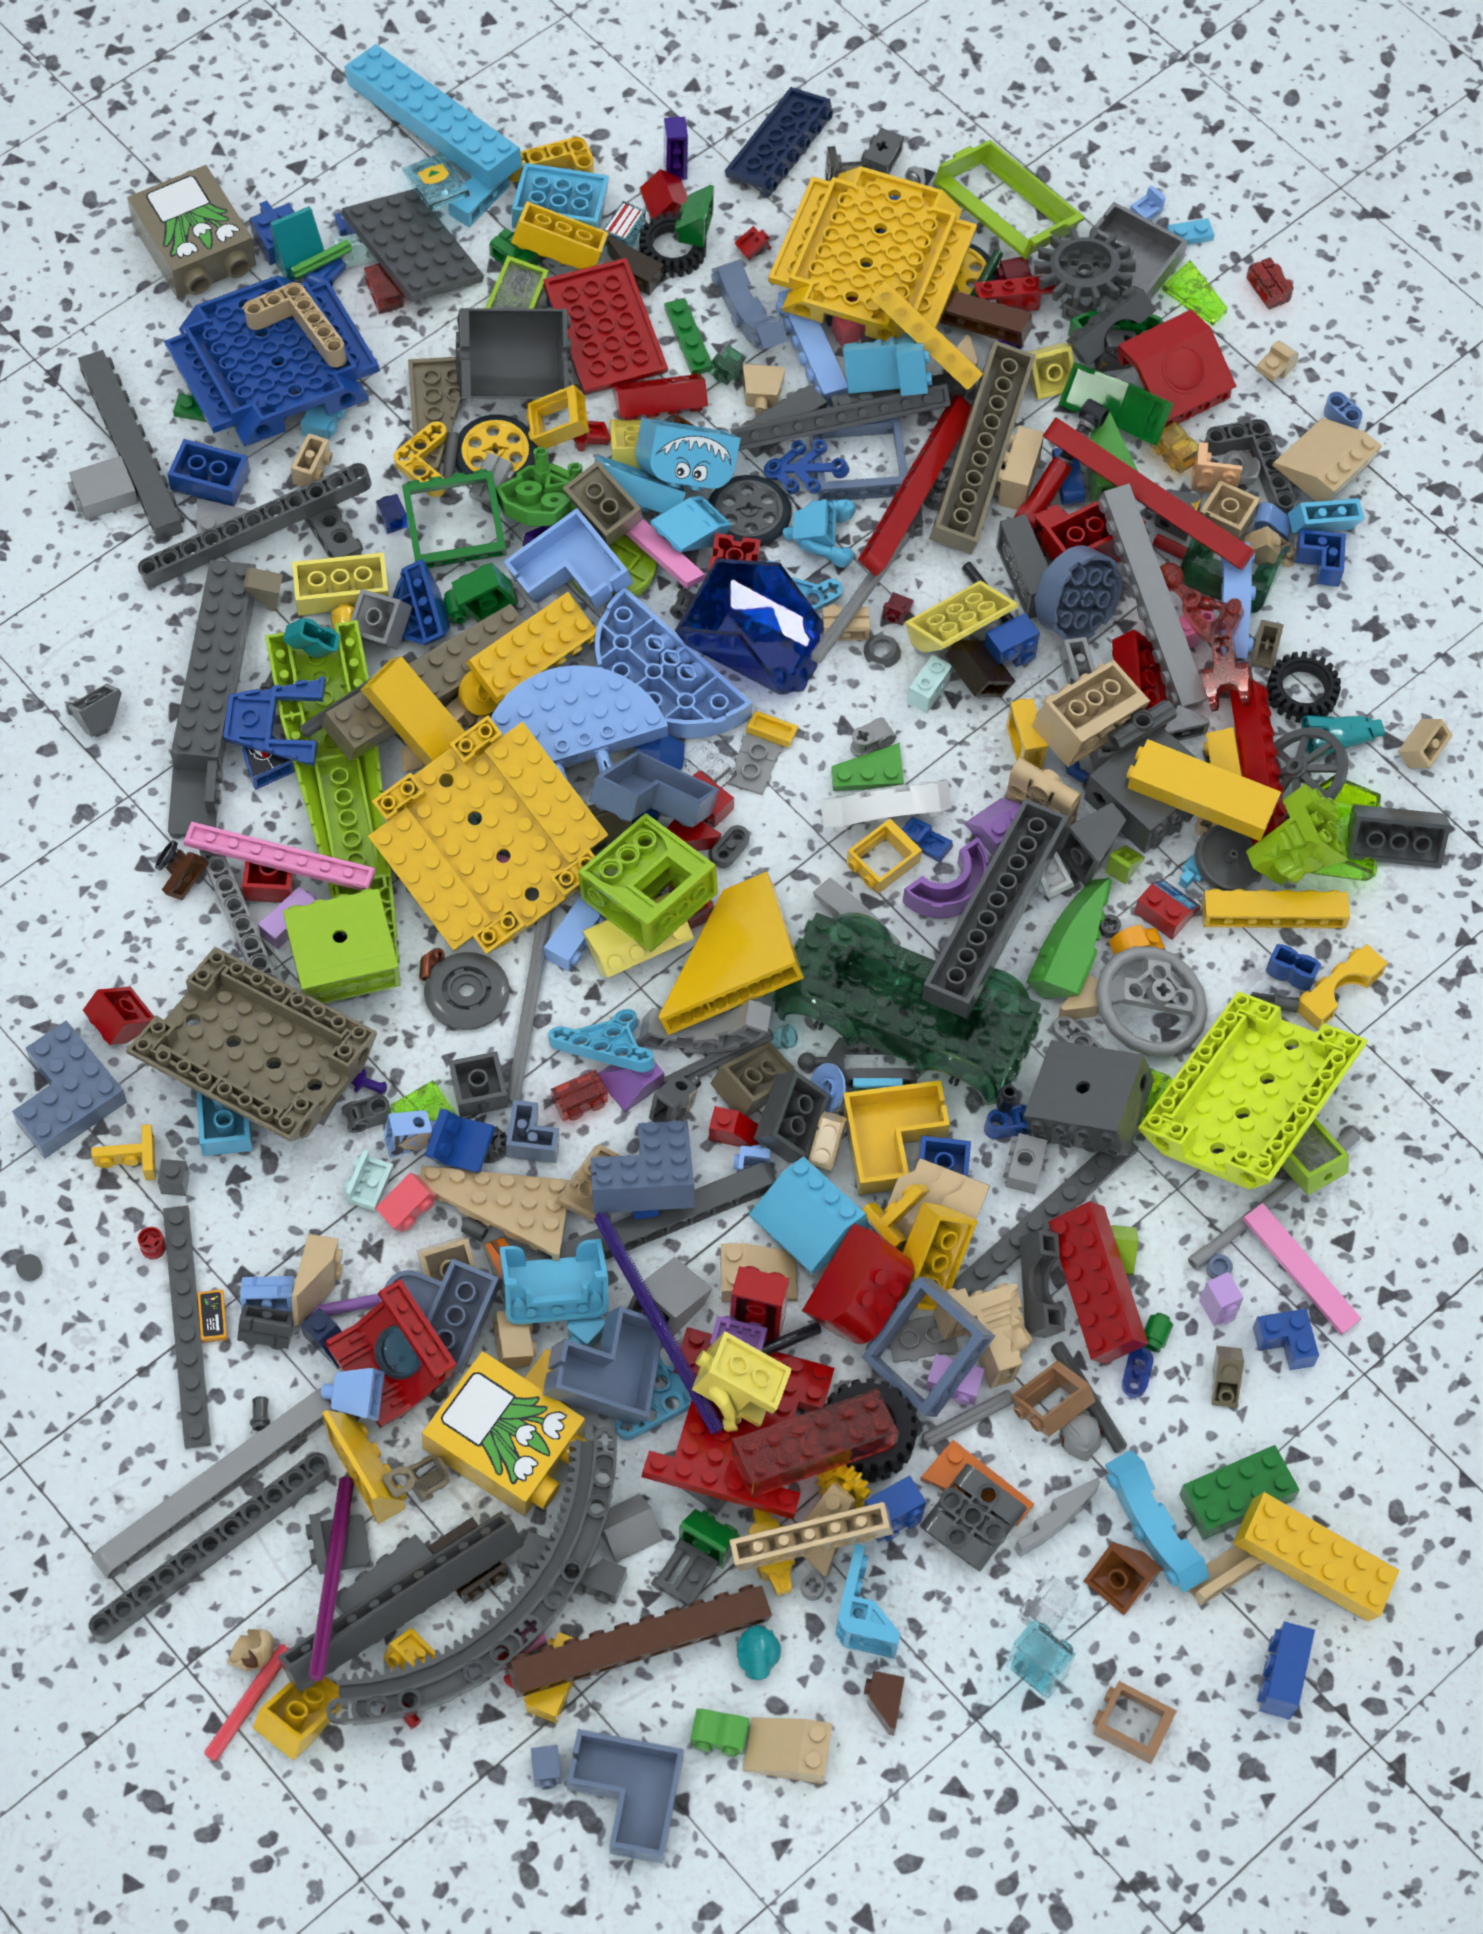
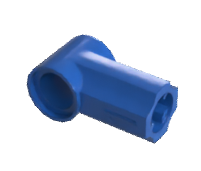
M338 258L318 268L317 271L314 270L308 273L304 282H307L309 287L329 281L333 287V282L346 269V265L341 258Z

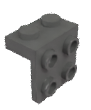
M316 1513L309 1515L310 1524H306L305 1527L308 1540L313 1539L314 1549H309L311 1564H317L320 1575L325 1573L333 1519L321 1521L320 1514ZM361 1514L349 1516L341 1570L367 1566L371 1562L364 1517Z

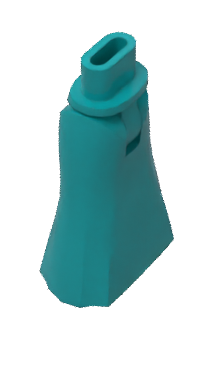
M1304 715L1301 720V728L1314 727L1327 730L1336 736L1344 748L1374 741L1376 737L1385 735L1382 720H1372L1371 717L1366 718V716L1329 717ZM1314 738L1309 739L1308 753L1310 754L1326 743V741ZM1334 747L1322 756L1335 752Z

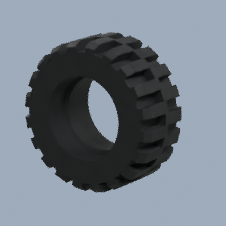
M867 1378L866 1383H861L860 1379L852 1380L849 1387L845 1383L839 1386L838 1393L832 1392L827 1399V1403L823 1405L818 1425V1444L821 1445L820 1451L823 1458L828 1457V1463L830 1464L836 1460L839 1465L844 1461L848 1468L853 1465L854 1471L857 1473L861 1472L863 1474L861 1478H867L868 1483H875L877 1477L880 1476L884 1481L891 1477L892 1472L897 1474L902 1470L903 1464L908 1463L911 1458L918 1432L916 1412L910 1409L912 1403L908 1397L902 1398V1391L897 1387L893 1390L888 1388V1382L882 1380L881 1384L874 1383L873 1378ZM862 1412L874 1413L886 1420L891 1427L892 1436L889 1442L879 1448L864 1449L854 1445L847 1439L843 1432V1425L854 1414Z

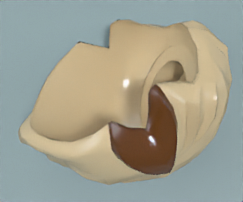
M248 1629L247 1633L249 1636L241 1635L238 1638L227 1659V1664L242 1671L257 1670L265 1666L270 1661L274 1649V1639L269 1631L264 1629Z

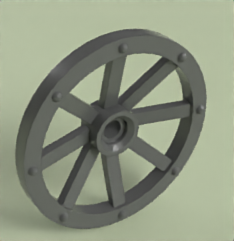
M1308 727L1291 731L1274 742L1277 749L1276 756H1279L1286 763V766L1280 769L1281 774L1279 775V778L1285 776L1280 783L1284 792L1291 782L1292 793L1300 788L1302 783L1306 782L1312 789H1318L1326 798L1330 797L1334 800L1346 781L1349 761L1343 744L1336 736L1321 728ZM1314 738L1326 741L1322 746L1304 757L1309 739ZM1300 741L1296 756L1290 758L1283 749ZM1334 747L1337 755V764H1310ZM1312 772L1336 773L1326 791L1311 778ZM1287 812V814H1286L1285 816H1286V819H1289L1290 816H1289V814H1288V812Z

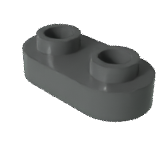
M741 825L730 827L714 845L712 861L719 867L732 865L748 846L749 831ZM739 838L741 841L736 842L734 839ZM726 855L727 858H720V856Z

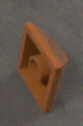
M1112 1542L1086 1576L1084 1582L1121 1614L1125 1615L1150 1587L1163 1568L1143 1551Z

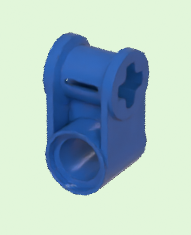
M1015 1105L1008 1113H1002L998 1109L991 1110L984 1125L986 1136L991 1139L1018 1136L1019 1133L1030 1134L1031 1130L1024 1118L1027 1105ZM991 1122H998L1001 1126L996 1127Z

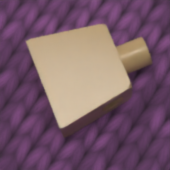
M743 364L742 380L745 404L749 407H754L756 415H760L762 411L774 407L779 402L785 380V367Z

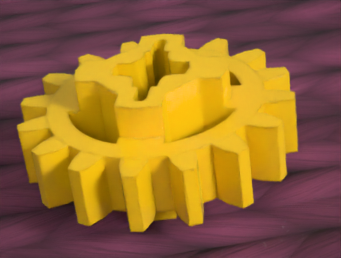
M836 1460L831 1464L827 1463L817 1475L819 1480L816 1482V1485L822 1487L819 1491L820 1494L824 1495L829 1487L837 1482L855 1499L853 1509L864 1507V1502L869 1498L868 1495L871 1493V1490L865 1488L868 1481L861 1479L863 1474L854 1471L853 1465L848 1468L844 1461L840 1465Z

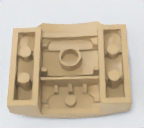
M920 1158L914 1171L897 1179L888 1205L894 1201L898 1202L903 1197L902 1192L911 1184L924 1183L930 1190L896 1224L900 1231L909 1238L922 1202L943 1205L977 1220L991 1185ZM906 1243L902 1247H898L897 1249L903 1252Z

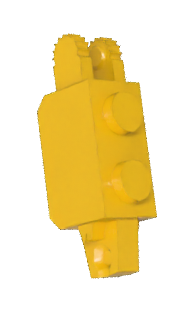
M753 1508L754 1524L751 1525L748 1533L751 1535L784 1527V1525L780 1526L778 1518L772 1519L770 1513ZM794 1559L756 1568L759 1578L764 1581H770L776 1596L792 1592L790 1575L792 1565H795Z

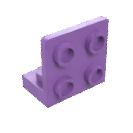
M717 1316L710 1346L726 1331L762 1352L763 1345L766 1343L767 1328L756 1322L744 1323L731 1316Z

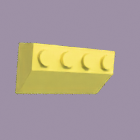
M670 892L655 897L653 901L659 904ZM608 919L582 931L600 975L607 978L694 939L687 921L652 952H649Z

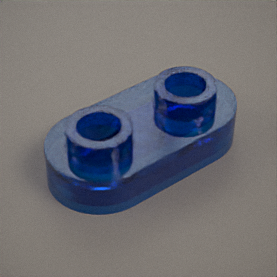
M1139 1348L1128 1355L1121 1387L1123 1392L1129 1397L1137 1398L1146 1392L1154 1361L1152 1353L1147 1348ZM1142 1360L1144 1365H1137L1135 1361ZM1130 1383H1136L1138 1388H1132Z

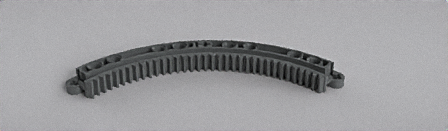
M602 1427L595 1432L593 1441L576 1439V1441L570 1442L569 1452L571 1453H569L568 1459L570 1462L568 1464V1472L570 1473H567L566 1481L568 1483L565 1485V1492L567 1493L563 1495L564 1503H561V1512L557 1515L558 1522L554 1523L553 1530L555 1532L550 1533V1541H547L545 1544L547 1551H541L540 1558L542 1560H536V1569H530L529 1576L531 1578L525 1576L524 1586L518 1585L517 1587L518 1595L515 1593L511 1594L510 1600L512 1603L505 1600L503 1602L504 1610L496 1609L497 1618L489 1615V1625L484 1622L480 1623V1632L475 1628L471 1629L472 1638L464 1634L462 1644L454 1640V1649L445 1645V1654L435 1650L434 1659L426 1654L425 1663L416 1658L414 1667L409 1662H405V1670H401L398 1665H395L394 1673H391L388 1667H386L384 1675H380L376 1669L374 1670L373 1677H370L367 1671H364L362 1679H359L357 1673L353 1672L351 1680H348L346 1673H343L339 1680V1698L330 1701L326 1709L327 1717L332 1723L338 1725L353 1724V1726L381 1723L412 1716L448 1703L481 1686L508 1667L510 1661H513L512 1658L514 1656L524 1653L543 1635L564 1610L578 1588L597 1550L608 1516L615 1480L617 1436L614 1430ZM602 1434H607V1437L612 1439V1441L608 1442L607 1451H602L603 1443L597 1440L602 1438ZM599 1473H606L610 1480L602 1484L596 1480L595 1476ZM595 1503L601 1504L604 1512L594 1514L591 1512L590 1506ZM569 1567H574L578 1570L579 1575L574 1579H570L565 1575L564 1571ZM551 1594H557L561 1597L562 1602L557 1606H553L548 1603L547 1597ZM534 1624L535 1633L528 1632L524 1637L525 1644L523 1645L521 1636L525 1632V1625L532 1626ZM499 1648H503L508 1651L509 1657L506 1660L500 1661L495 1658L494 1652ZM471 1667H478L482 1670V1675L478 1679H472L467 1675V1671ZM407 1695H412L417 1699V1704L412 1708H407L402 1704V1699ZM376 1702L382 1703L385 1706V1711L380 1715L372 1714L370 1712L372 1704ZM348 1703H352L351 1711L353 1718L349 1719L348 1713H342L341 1718H336L335 1713H331V1710L336 1709L337 1704H341L342 1709H349Z

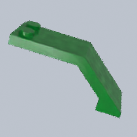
M1076 362L1073 363L1059 401V405L1071 411L1080 412L1084 403L1090 398L1110 409L1109 412L1117 428L1158 446L1174 404L1132 383Z

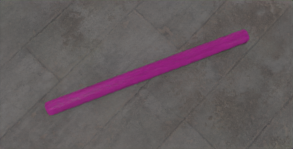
M349 1476L341 1477L338 1484L309 1668V1676L312 1681H322L325 1676L354 1488L353 1479Z

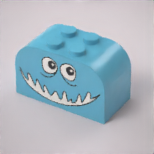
M641 418L635 456L638 465L643 471L660 479L659 481L667 483L668 486L680 488L683 485L688 486V489L701 491L702 487L715 489L724 486L732 478L741 438L724 430Z

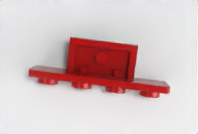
M1044 275L974 283V289L978 298L996 300V303L1027 312L1039 310L1042 295L1052 294L1056 286L1052 285L1041 290L1039 288V277Z

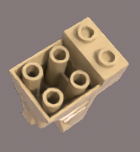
M1002 1283L995 1286L993 1290L987 1292L979 1290L968 1296L965 1288L960 1290L952 1288L946 1291L995 1335V1338L978 1359L981 1368L985 1369L984 1376L990 1389L1014 1381L1023 1364L1020 1356L1026 1353L1027 1348L1030 1347L1033 1341L1031 1335L1024 1327V1318L1019 1309L1022 1306L1016 1283L1010 1285ZM937 1304L933 1315L941 1335H943V1340L947 1341L968 1334L970 1339L973 1334L941 1305Z

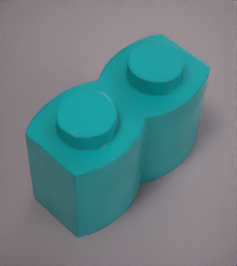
M301 618L286 625L283 641L294 649H303L314 658H322L338 650L340 635L331 628L320 627L318 623L311 619Z

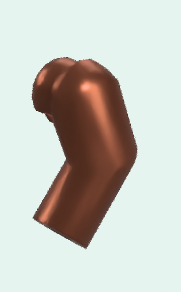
M433 949L421 957L419 979L421 981H426L430 977L431 969L445 958V952L442 949Z

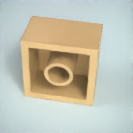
M1220 480L1200 510V513L1241 540L1255 519L1261 498Z

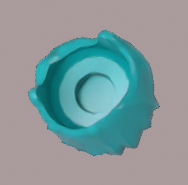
M755 1624L754 1627L750 1626L739 1638L736 1655L739 1666L744 1670L746 1677L756 1681L766 1679L770 1675L771 1669L779 1662L781 1645L773 1630H768L767 1627Z

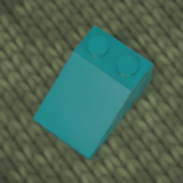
M310 206L270 222L276 265L284 278L293 281L298 280L291 271L293 266L324 251Z

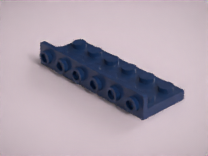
M790 87L724 170L726 177L761 188L763 197L769 198L776 191L783 178L788 175L794 164L799 161L804 151L810 147L811 142L821 133L822 128L831 120L833 109L830 99Z

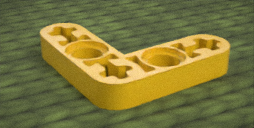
M436 421L428 424L395 451V467L411 481L419 480L420 482H425L436 476H440L443 479L442 475L422 459L446 440V426ZM417 443L426 444V447L421 450L416 449L414 446ZM423 469L426 473L422 476H416L414 471ZM446 489L426 493L431 497H440L445 493Z

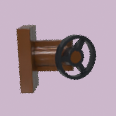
M171 840L158 857L155 868L161 871L167 865L166 869L172 875L161 890L170 897L183 900L207 867L209 861L205 857L192 852L185 854L180 849L176 853L178 843Z

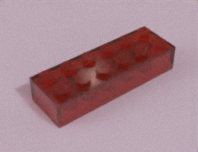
M877 1388L732 1439L731 1454L751 1498L896 1447L899 1432Z

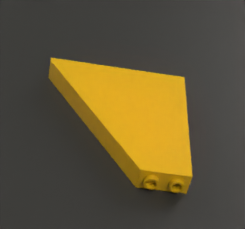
M767 871L722 891L659 1014V1019L668 1035L742 1005L749 999H756L804 978L776 888Z

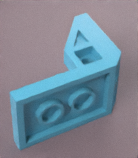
M855 1544L835 1635L843 1647L895 1659L900 1632L875 1601L860 1598L863 1581L858 1580V1578L864 1579L868 1556L864 1555L865 1546Z

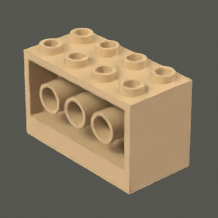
M1112 660L1106 665L1104 663L1100 664L1089 675L1087 673L1083 674L1074 684H1066L1059 693L1048 695L1042 701L1043 706L1036 713V719L1032 727L1064 764L1070 767L1109 743L1108 734L1132 720L1136 712L1145 710L1150 700L1119 665Z

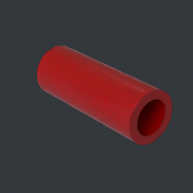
M1160 534L1156 535L1152 546L1183 561H1186L1191 551L1190 548Z

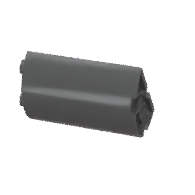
M459 309L455 356L457 385H459V396L461 399H539L572 386V383L568 382V374L572 372V362L567 360V353L571 351V338H567V329L571 327V317L567 315V309Z

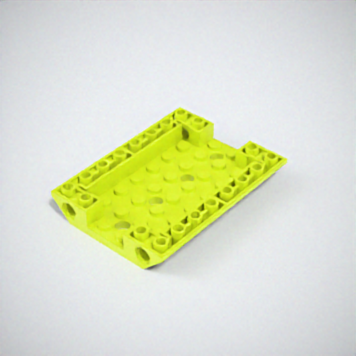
M1237 991L1138 1129L1165 1156L1249 1190L1269 1184L1367 1045L1368 1039L1323 1023L1318 1032L1311 1031L1282 1020L1281 1007ZM1290 1045L1297 1046V1048L1292 1050L1286 1049ZM1266 1079H1271V1080H1273L1272 1083H1268V1084H1263V1083H1261L1263 1080H1266ZM1240 1114L1249 1115L1248 1117L1242 1119L1237 1118V1116ZM1218 1148L1224 1150V1152L1218 1154L1212 1153L1213 1150Z

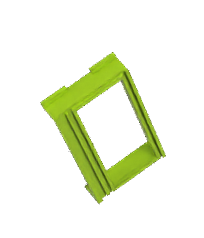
M991 140L974 148L968 146L954 153L952 159L939 165L933 184L943 190L950 198L1024 259L1029 258L1031 254L1038 251L1040 246L1046 247L1050 245L1051 235L1055 234L1061 239L1070 234V228L1075 227L1077 229L1078 224L1085 219V216ZM983 164L1056 225L1028 240L954 178Z

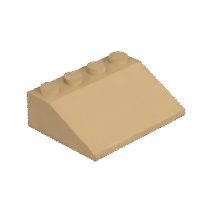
M1321 418L1284 452L1272 466L1316 502L1331 501L1373 461L1382 445L1364 431Z

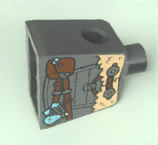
M681 1074L675 1075L654 1093L649 1119L653 1122L679 1121L694 1105L697 1089L701 1086L700 1079L693 1074L687 1079Z

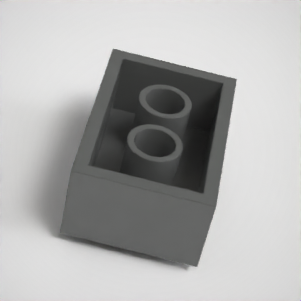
M796 1070L777 1074L754 1139L788 1163L796 1162L803 1156L808 1159L816 1130L818 1129L820 1116L827 1107L830 1094Z

